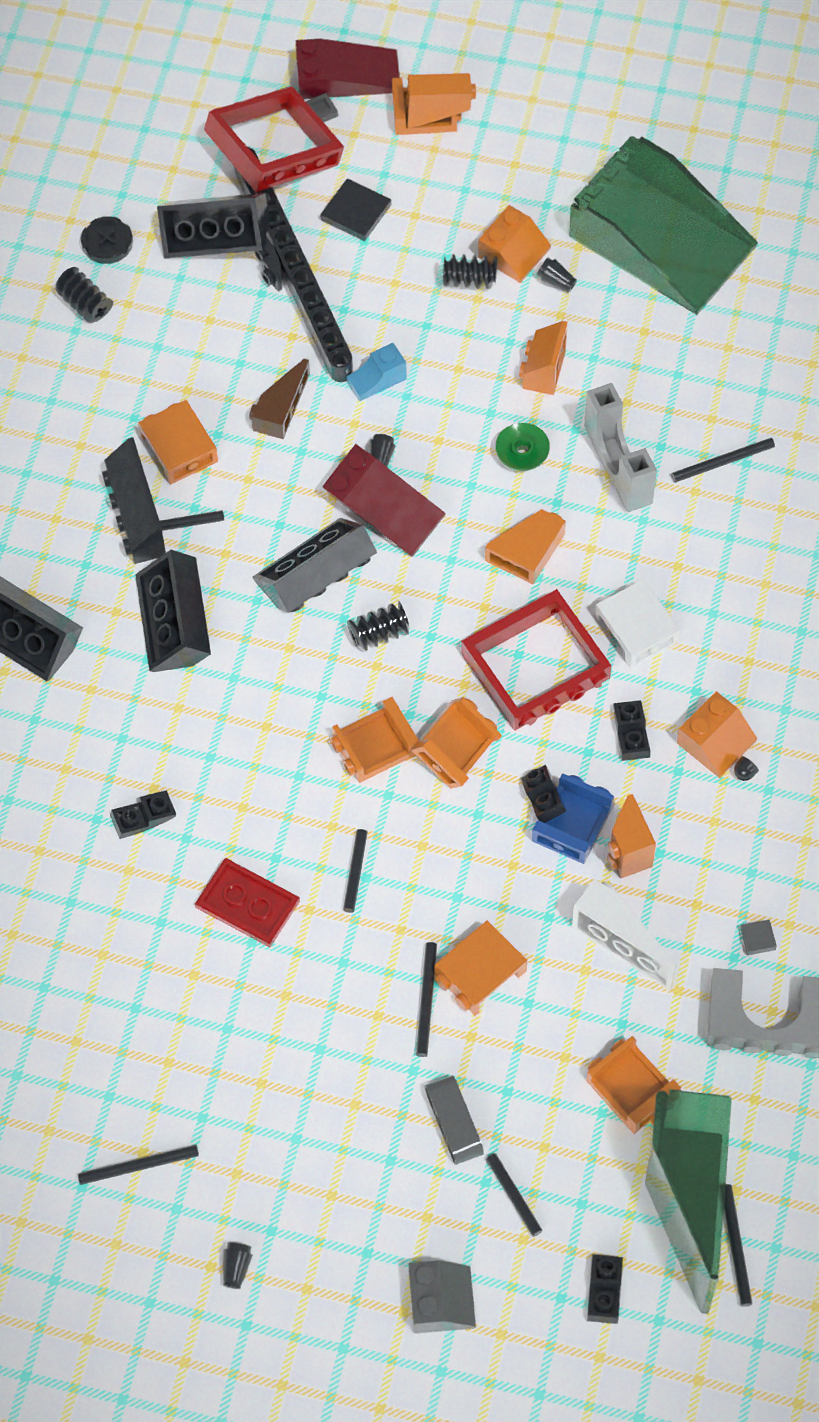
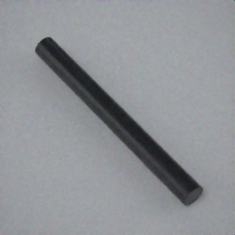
M770 437L672 472V479L674 483L775 448V442Z
M427 942L425 945L416 1056L418 1057L428 1056L437 943Z
M197 1144L78 1173L79 1183L84 1185L198 1157Z
M725 1184L720 1186L739 1300L741 1307H749L753 1305L734 1194L732 1185Z

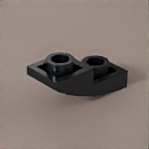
M266 237L264 250L254 251V253L262 263L261 276L267 285H272L280 292L283 290L280 262L273 245Z
M642 701L613 703L622 761L650 758L651 750L646 732V719Z
M546 764L538 769L531 770L527 775L521 777L525 793L532 803L538 821L546 823L567 812Z
M167 790L141 796L138 803L115 808L110 812V817L119 839L150 830L175 818L177 815Z
M592 1254L587 1313L588 1322L618 1324L623 1257Z

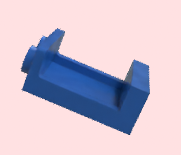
M562 773L557 788L567 812L546 823L537 820L532 829V842L585 864L613 809L614 795L604 787H594L585 783L583 779L576 775Z

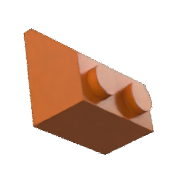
M511 205L504 209L478 239V258L482 260L483 256L487 255L488 262L491 263L494 256H497V270L519 283H522L551 249V244L532 218Z
M560 321L535 331L533 340H528L525 356H528L527 362L521 363L519 378H523V389L554 395L566 354L567 321Z
M717 691L679 728L677 744L718 778H721L757 741L756 735L740 710Z
M633 794L627 795L612 829L611 842H608L610 851L607 854V860L612 871L617 870L620 879L652 868L656 842Z

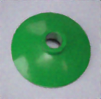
M515 423L507 426L500 432L496 439L495 449L499 460L505 466L517 471H528L539 467L545 462L549 455L550 442L546 433L541 428L530 423ZM519 450H525L526 452H525V453H520V452H518V451H519Z

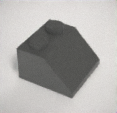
M442 1260L408 1263L414 1334L476 1329L470 1266Z

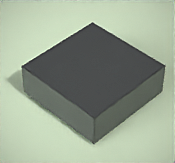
M327 93L306 101L323 122L338 117V110Z
M770 920L741 925L740 930L747 956L776 950L777 945Z

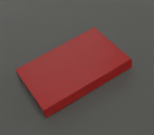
M225 857L196 901L195 908L271 948L300 903V897Z

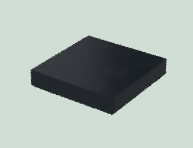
M347 178L320 214V220L365 242L391 207L392 199Z

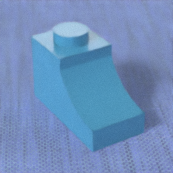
M394 342L371 352L368 360L358 370L347 376V383L359 402L407 380L406 361Z

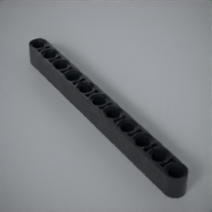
M248 147V148L250 149V151H251V152L256 156V158L259 160V158H258V156H257L255 150H254L253 148H251V147ZM234 167L235 175L245 195L266 193L269 215L266 237L277 253L281 273L330 377L336 382H346L347 376L353 373L352 353L273 187L255 192Z

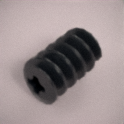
M452 253L449 261L446 260L444 255L443 284L445 287H448L450 281L453 280L455 288H458L463 280L465 288H469L471 282L474 281L476 289H479L482 282H484L486 289L490 290L493 282L496 285L498 258L494 256L492 262L489 263L487 255H484L481 263H478L476 255L472 256L470 262L467 261L465 254L462 255L460 261H457L455 253Z
M70 267L59 276L55 287L56 293L63 297V300L69 303L80 316H83L86 322H98L111 311L113 300L107 298L103 291L100 292V288L97 285H93L91 279H86V275L83 272H79L78 267Z
M398 601V608L393 603L388 604V613L382 607L377 609V616L371 611L368 612L367 621L362 616H357V625L352 620H347V627L356 647L360 645L366 652L368 651L369 641L375 647H378L379 637L385 643H388L389 633L396 639H399L400 629L406 635H409V622L400 601Z

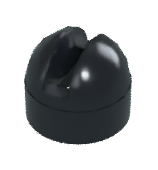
M741 756L734 766L735 776L742 781H749L759 772V768L745 756Z

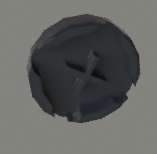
M103 216L92 220L90 225L82 230L80 239L84 254L90 260L99 264H112L121 261L132 250L134 241L130 226L113 216Z

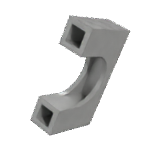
M611 382L587 391L584 427L623 505L629 513L653 504L657 469L646 448L630 453L622 429L623 403Z
M713 968L707 1045L714 1046L718 1050L741 1048L749 1053L773 1051L779 1056H789L795 1053L804 1054L805 1057L811 1059L819 1058V977L803 976L800 985L799 1015L790 1025L780 1029H766L753 1023L743 1010V970Z

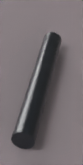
M223 510L159 521L162 531L225 520Z
M364 829L356 830L343 911L347 913L355 912L368 831Z
M494 1153L486 1158L487 1163L532 1237L541 1234L543 1229L497 1154Z

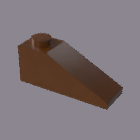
M304 358L260 395L257 405H252L249 419L252 420L254 432L284 440L310 376L308 359Z

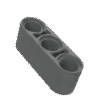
M451 1075L424 1085L428 1101L454 1164L458 1165L484 1155L480 1137L455 1077Z

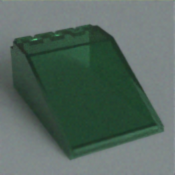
M630 136L619 148V151H616L605 163L604 168H601L588 182V186L586 185L574 198L575 203L573 202L570 206L569 237L698 316L758 246V241L673 154L643 136L639 139Z
M669 1089V1096L665 1091H659L656 1094L649 1131L645 1186L700 1313L709 1314L719 1280L732 1098L727 1095Z

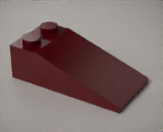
M323 38L295 40L299 94L304 100L313 99L324 93H327L330 98L392 94V78H400L397 49Z
M356 443L322 486L330 496L411 557L416 554L446 515L443 510Z

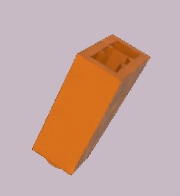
M470 73L408 75L406 98L407 127L414 128L471 110V101L476 99V84H471Z
M543 509L539 510L490 541L485 547V561L530 584H534L563 539L566 520L562 519L557 513H549Z

